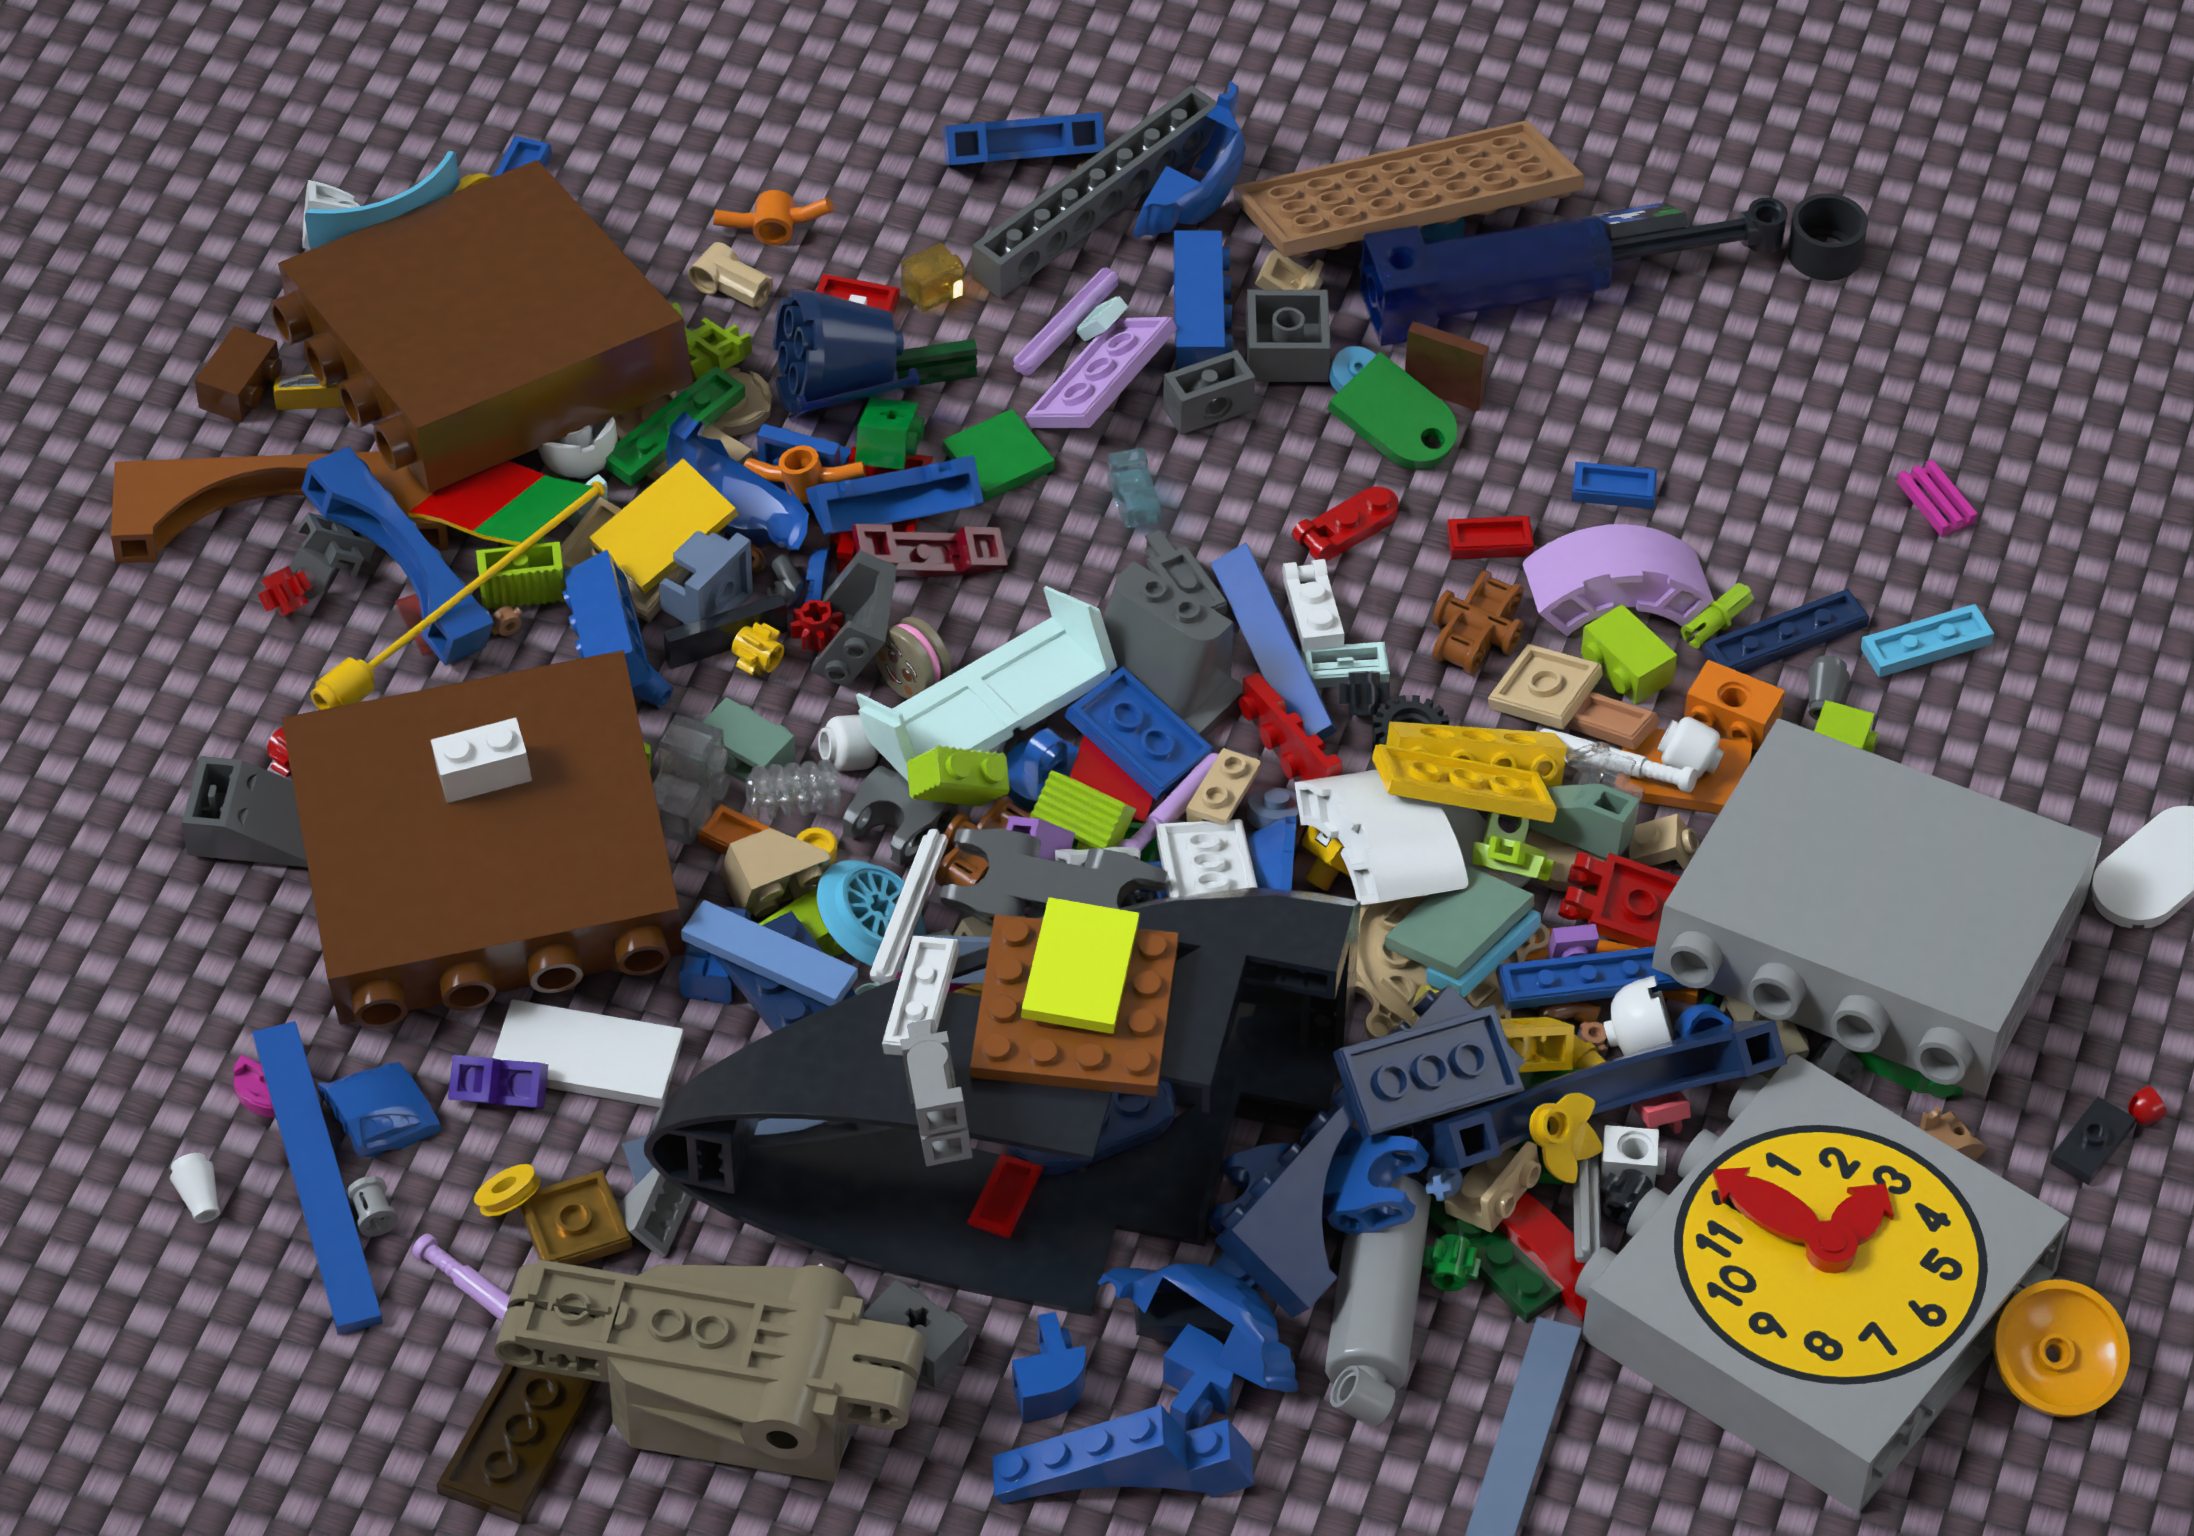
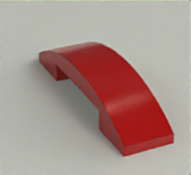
M1525 1191L1516 1202L1512 1214L1508 1218H1503L1497 1227L1562 1290L1560 1301L1583 1321L1587 1300L1575 1293V1285L1586 1263L1577 1262L1575 1259L1574 1235L1551 1211Z

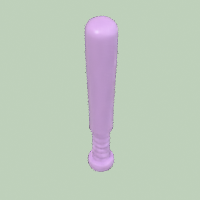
M1211 753L1206 756L1146 818V823L1130 839L1121 840L1116 847L1139 848L1141 857L1143 848L1156 837V825L1174 823L1186 812V807L1219 754Z
M424 1234L415 1242L412 1254L416 1259L420 1261L429 1260L436 1268H439L447 1276L451 1277L455 1286L473 1298L501 1322L503 1321L510 1299L508 1293L490 1282L469 1265L463 1266L450 1254L446 1253L438 1246V1241L433 1235Z

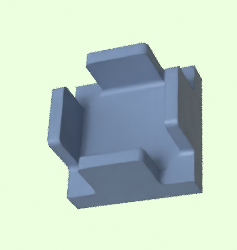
M696 531L673 553L675 563L694 573L685 582V588L668 578H665L659 584L662 610L685 624L739 608L753 595L751 541L738 532L728 541L714 532L708 536L701 531Z

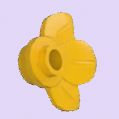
M1582 1093L1566 1094L1556 1104L1545 1103L1538 1106L1533 1111L1529 1122L1530 1134L1533 1140L1542 1147L1543 1160L1547 1170L1556 1179L1565 1183L1576 1182L1578 1173L1577 1160L1588 1159L1603 1151L1600 1139L1587 1122L1593 1112L1595 1100ZM1547 1121L1550 1122V1131H1549V1132H1548V1129H1547Z

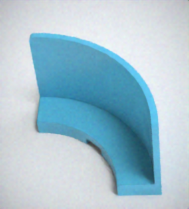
M448 151L438 167L425 179L394 197L354 208L308 209L305 213V223L310 250L374 224L398 217L417 207L452 194L459 185L460 180L456 152Z

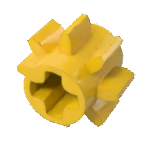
M756 622L753 628L744 626L737 633L732 644V653L740 657L735 666L750 675L756 673L761 676L763 670L768 673L772 672L779 665L784 655V645L776 641L781 632L765 623L760 625Z

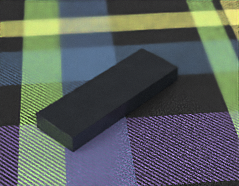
M780 594L663 632L665 660L669 668L674 669L732 650V644L737 633L744 626L753 628L756 622L760 625L765 623L780 631V634L788 632L787 604Z

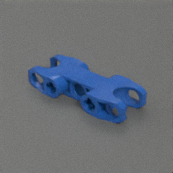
M1378 1134L1363 1139L1362 1135L1352 1136L1347 1141L1344 1155L1332 1156L1323 1192L1322 1219L1328 1218V1222L1333 1228L1348 1234L1379 1232L1389 1227L1407 1223L1414 1217L1416 1205L1409 1200L1406 1192L1389 1187L1401 1176L1421 1171L1427 1165L1428 1152L1418 1140L1409 1137ZM1290 1144L1260 1145L1232 1154L1224 1160L1222 1172L1229 1177L1234 1186L1247 1190L1235 1201L1217 1205L1211 1210L1208 1223L1218 1235L1225 1228L1220 1223L1221 1220L1237 1204L1241 1203L1244 1207L1253 1197L1248 1190L1266 1172L1272 1176L1280 1167V1164L1276 1161L1277 1157ZM1393 1152H1404L1409 1155H1402Z

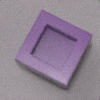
M1596 924L1553 928L1547 948L1548 959L1594 954L1599 942Z

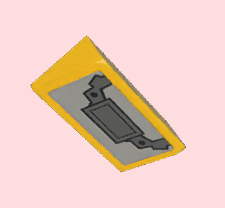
M313 374L279 376L275 379L274 383L276 410L343 407L338 389L340 382L337 381L323 387Z

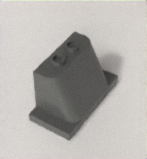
M1133 561L1118 575L1103 617L1117 668L1111 671V675L1122 666L1125 667L1205 739L1240 706L1239 698L1242 697L1243 684L1231 677L1234 622Z

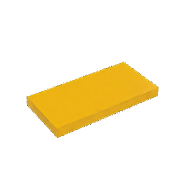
M1382 744L1375 745L1372 760L1388 794L1544 822H1554L1557 808L1538 772Z

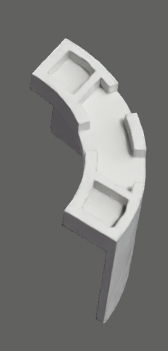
M1377 770L1294 782L1301 825L1313 826L1322 831L1329 839L1338 838L1345 847L1341 852V856L1353 882L1356 899L1361 901V905L1464 889L1468 886L1467 872L1457 838L1439 803L1388 794Z

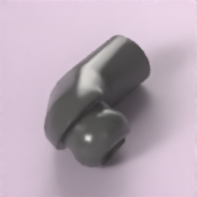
M782 555L772 562V569L779 581L774 582L776 585L774 589L768 587L767 597L770 598L781 594L787 607H790L804 588V581L790 557Z

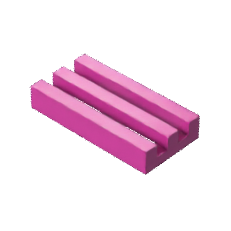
M1933 459L1926 462L1925 468L1917 465L1912 467L1910 474L1906 471L1898 473L1897 484L1941 537L1976 523L1978 513ZM1919 482L1925 491L1930 495L1931 501L1928 499V497L1923 493V491L1918 487L1916 483ZM1938 510H1942L1951 522L1948 523Z

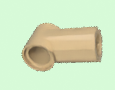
M714 242L688 269V277L691 283L702 293L710 295L719 290L753 308L757 307L760 309L768 300V295L773 288L772 277L740 262L736 253L729 246L721 242Z

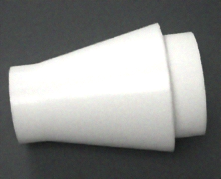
M190 1153L178 1158L171 1165L172 1174L170 1175V1180L191 1211L194 1221L196 1223H206L216 1219L220 1215V1209L217 1203L213 1163L208 1161L202 1153Z

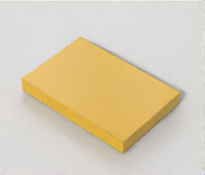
M682 458L589 538L592 545L600 552L609 551L625 576L645 595L679 566V564L674 562L673 553L696 531H701L708 536L713 532L717 534L738 516V512L724 496Z

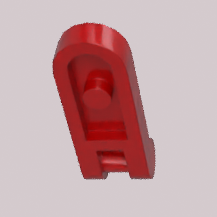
M1384 487L1365 489L1311 521L1309 519L1300 521L1292 531V538L1299 545L1309 547L1310 555L1315 560L1325 559L1327 562L1396 521L1399 508L1398 497L1393 491Z

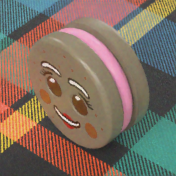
M910 616L887 628L885 643L875 654V660L883 678L897 694L903 698L910 699L950 676L951 662L947 648L938 633L928 623L917 617Z

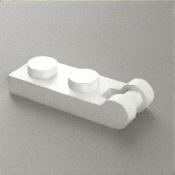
M1325 559L1312 560L1311 565L1297 566L1296 562L1283 563L1284 586L1302 650L1344 647V631L1328 579Z

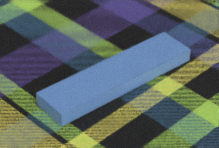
M703 900L681 930L683 941L828 1006L841 1002L858 978V968L706 900Z

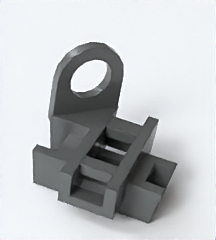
M308 512L297 527L298 533L308 536L299 547L290 564V568L294 574L301 567H306L315 574V587L304 593L307 599H312L320 595L325 589L335 568L347 570L350 577L356 578L362 562H370L376 543L345 525L325 519L322 515Z

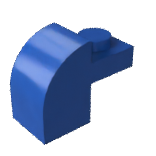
M1056 1312L1038 1315L1037 1341L1041 1354L1012 1360V1387L1022 1423L1052 1418L1065 1413L1078 1402L1084 1391L1085 1346L1073 1348L1068 1328L1060 1329Z
M1189 1323L1164 1354L1163 1382L1181 1391L1170 1405V1415L1185 1432L1192 1430L1195 1425L1198 1427L1203 1426L1210 1416L1212 1408L1226 1415L1232 1402L1233 1372L1216 1364L1224 1345L1213 1336Z

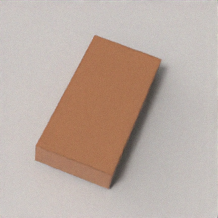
M1590 692L1567 724V728L1636 750L1659 725V720L1655 712Z

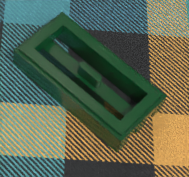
M975 339L903 349L902 355L896 356L895 368L898 376V389L977 377V346Z

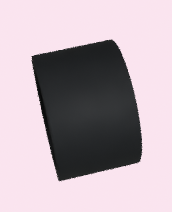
M1822 193L1802 200L1795 207L1792 215L1787 249L1791 264L1800 273L1823 281L1839 280L1853 274L1862 262L1868 226L1866 213L1855 201L1838 194ZM1830 237L1840 241V243H1826L1813 238Z

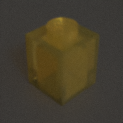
M942 242L901 260V289L922 313L963 295V276H965L963 262L956 254L952 255Z

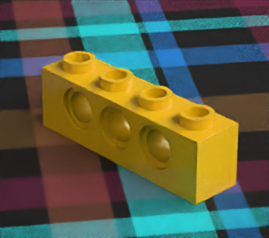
M1389 721L1386 743L1388 746L1538 772L1546 787L1562 786L1567 747L1555 733L1391 721Z

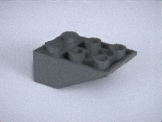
M200 756L182 819L187 855L308 867L293 781L244 760Z

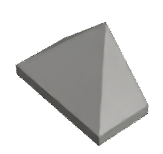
M653 1168L618 1204V1208L628 1231L662 1258L667 1255L692 1197L666 1180Z

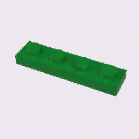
M717 366L713 367L694 384L690 385L617 442L614 450L606 457L604 468L632 487L667 459L666 445L670 427L683 412H686L695 421H701L706 429L746 397L745 386Z

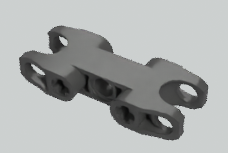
M1018 727L1014 729L1013 737L989 750L990 753L996 751L1000 754L1003 752L1007 757L1008 753L1016 746L1023 730H1020ZM880 765L860 784L857 794L848 806L843 817V833L854 839L861 837L867 830L877 825H891L898 828L890 844L892 850L890 860L903 865L910 862L916 856L923 836L927 835L930 829H938L940 834L946 831L952 821L955 808L951 803L912 799L909 795L908 781L899 772L895 773Z
M1002 828L957 829L954 838L956 848L965 853L984 858L989 863V870L979 883L972 886L943 885L940 899L942 904L967 913L982 922L993 924L995 914L1023 917L1025 909L1045 913L1048 897L1119 909L1124 898L1136 890H1167L1169 875L1167 871L1140 861L1127 853L1091 848L1087 854L1085 867L1038 858L1041 841L1029 834Z

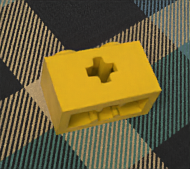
M1551 1017L1500 1019L1508 1044L1526 1061L1519 1068L1518 1072L1573 1070L1575 1026Z

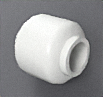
M860 715L833 717L828 721L825 728H822L819 732L818 747L820 756L823 761L828 762L830 767L836 771L869 769L876 763L878 754H881L867 739Z
M1684 717L1679 723L1672 720L1657 749L1662 752L1661 761L1664 765L1683 769L1685 766L1693 767L1697 770V779L1705 771L1713 774L1724 754L1723 750L1717 748L1720 742L1719 732L1691 717Z

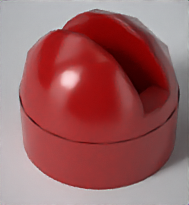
M2149 1085L2137 1091L2129 1100L2128 1113L2136 1117V1121L2140 1124L2150 1125L2167 1116V1110L2161 1097Z

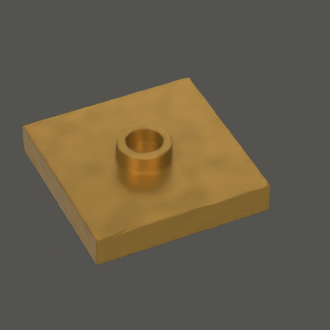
M603 1169L537 1189L527 1201L518 1206L540 1260L579 1265L632 1248L631 1236Z

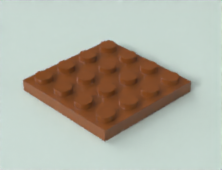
M995 914L970 1064V1078L1157 1097L1177 956L1178 933L1137 929L1114 1034L1021 1018L1022 1005L1043 919Z

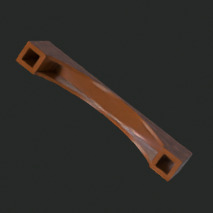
M379 451L354 452L359 459L367 463L371 473L382 487L391 492L396 504L407 517L409 511L435 492L429 493L407 466L392 471L386 465ZM332 453L115 462L111 540L115 563L157 562L158 553L173 538L195 522L222 508L261 497L305 495L301 489L308 463ZM411 518L416 523L419 532L431 546L438 550H449L448 525L421 518Z

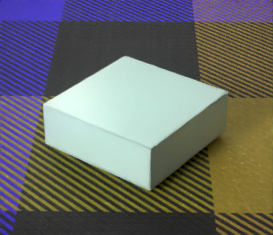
M1119 296L1096 306L1077 327L1076 332L1085 342L1107 331L1128 308L1127 304Z

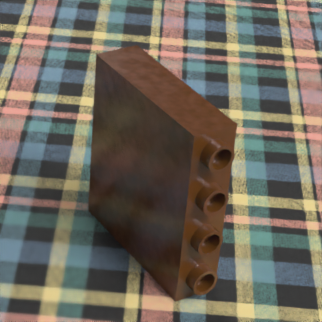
M538 160L278 263L284 296L272 300L270 307L275 325L281 337L289 346L304 341V350L308 364L319 384L325 387L337 381L340 382L338 386L339 395L352 424L359 429L372 423L375 441L386 465L392 471L407 466L429 493L542 447L544 443L554 442L566 437L571 432L579 431L588 425H595L694 384L683 317Z
M624 650L282 717L327 979L340 1025L357 1022L366 1028H384L400 1022L410 1010L440 1004L458 1011L473 1010L488 1004L494 998L495 993L532 986L533 989L544 993L561 992L577 985L583 975L617 968L629 975L650 974L663 968L670 958L685 954L686 946L685 941L682 940L681 930L683 928ZM516 718L526 749L532 781L447 803L437 771L431 740Z

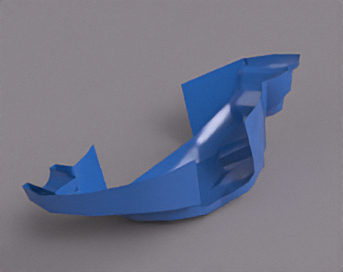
M1232 81L1228 83L1227 94L1220 93L1216 106L1205 115L1218 123L1195 167L1208 173L1201 182H1198L1166 166L1142 206L1133 237L1140 238L1143 235L1157 236L1160 233H1170L1177 223L1194 225L1198 222H1204L1219 209L1228 197L1241 171L1246 150L1243 133L1235 121L1239 102L1238 85Z
M683 412L670 427L666 445L668 470L683 458L736 508L738 516L723 528L732 537L738 532L752 540L756 545L776 544L780 548L787 547L788 549L798 551L807 536L810 515L789 485L786 483L792 496L730 458L721 440L701 436L705 429L704 424L701 421H695L686 412Z
M1178 1263L1170 1264L1158 1270L1113 1268L1103 1274L1097 1284L1100 1286L1112 1283L1115 1286V1296L1117 1298H1130L1144 1313L1156 1290L1161 1292H1187L1234 1324L1216 1364L1264 1388L1283 1392L1298 1391V1382L1295 1379V1363L1291 1360L1290 1348L1278 1342L1277 1321L1272 1314L1270 1305L1263 1301L1254 1289L1235 1276L1203 1264Z

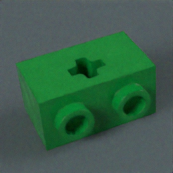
M871 397L857 428L855 463L863 461V464L867 466L904 470L909 457L916 456L918 442H922L925 419L918 417L919 403Z

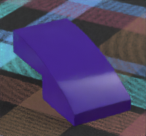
M453 1055L448 1099L544 1109L549 1064Z

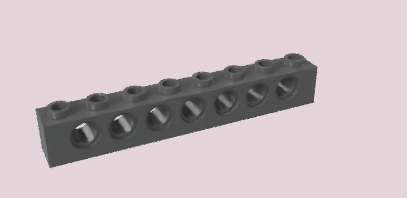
M1193 85L1182 91L972 245V279L1000 299L1152 188L1166 166L1176 170L1206 148L1218 122L1205 115L1216 106L1217 101Z

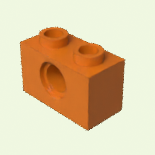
M1707 660L1687 693L1684 717H1691L1719 732L1720 736L1730 740L1753 743L1752 749L1758 751L1777 718H1781L1785 690Z

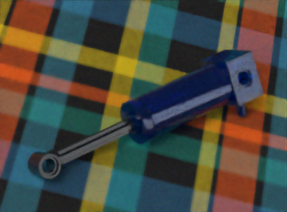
M1759 198L1749 205L1747 211L1739 212L1735 220L1615 240L1608 239L1604 225L1596 215L1428 243L1424 242L1418 225L1367 233L1363 236L1359 291L1380 346L1407 342L1408 330L1413 321L1436 328V318L1607 290L1612 280V262L1736 241H1741L1743 246L1750 248L1754 252H1775L1783 244L1788 213L1785 205L1777 199Z

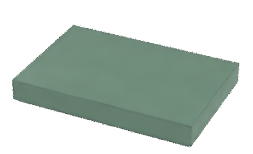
M1465 864L1468 886L1464 889L1429 894L1385 936L1386 948L1457 980L1535 906L1534 894Z

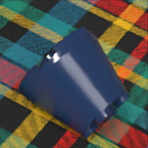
M791 289L790 297H782L775 319L773 350H778V366L782 377H777L775 382L779 398L785 409L790 412H807L886 390H895L898 381L895 368L896 356H900L903 353L904 339L902 332L895 331L892 313L808 289Z

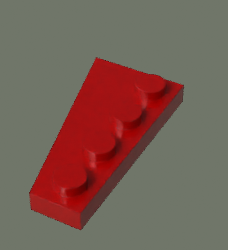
M1258 672L1243 678L1242 697L1239 698L1242 714L1248 721L1252 720L1259 729L1263 744L1268 750H1274L1288 779H1294L1295 782L1342 774V761L1335 754L1327 757L1322 752L1325 750V743L1317 734L1309 737L1306 735L1304 722L1296 712L1286 714L1284 699Z

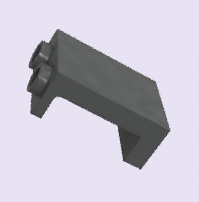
M859 550L823 594L822 601L831 602L832 613H842L843 627L812 663V673L831 682L848 687L883 646L888 628L897 571L896 565Z

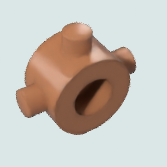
M511 606L498 609L492 616L495 626L492 627L491 632L494 635L499 633L502 636H509L517 632L522 624L519 618L523 613L519 607L514 609Z
M1583 1022L1580 1026L1582 1029L1581 1039L1584 1042H1591L1598 1048L1597 1053H1606L1608 1048L1606 1046L1607 1035L1604 1025L1599 1022Z

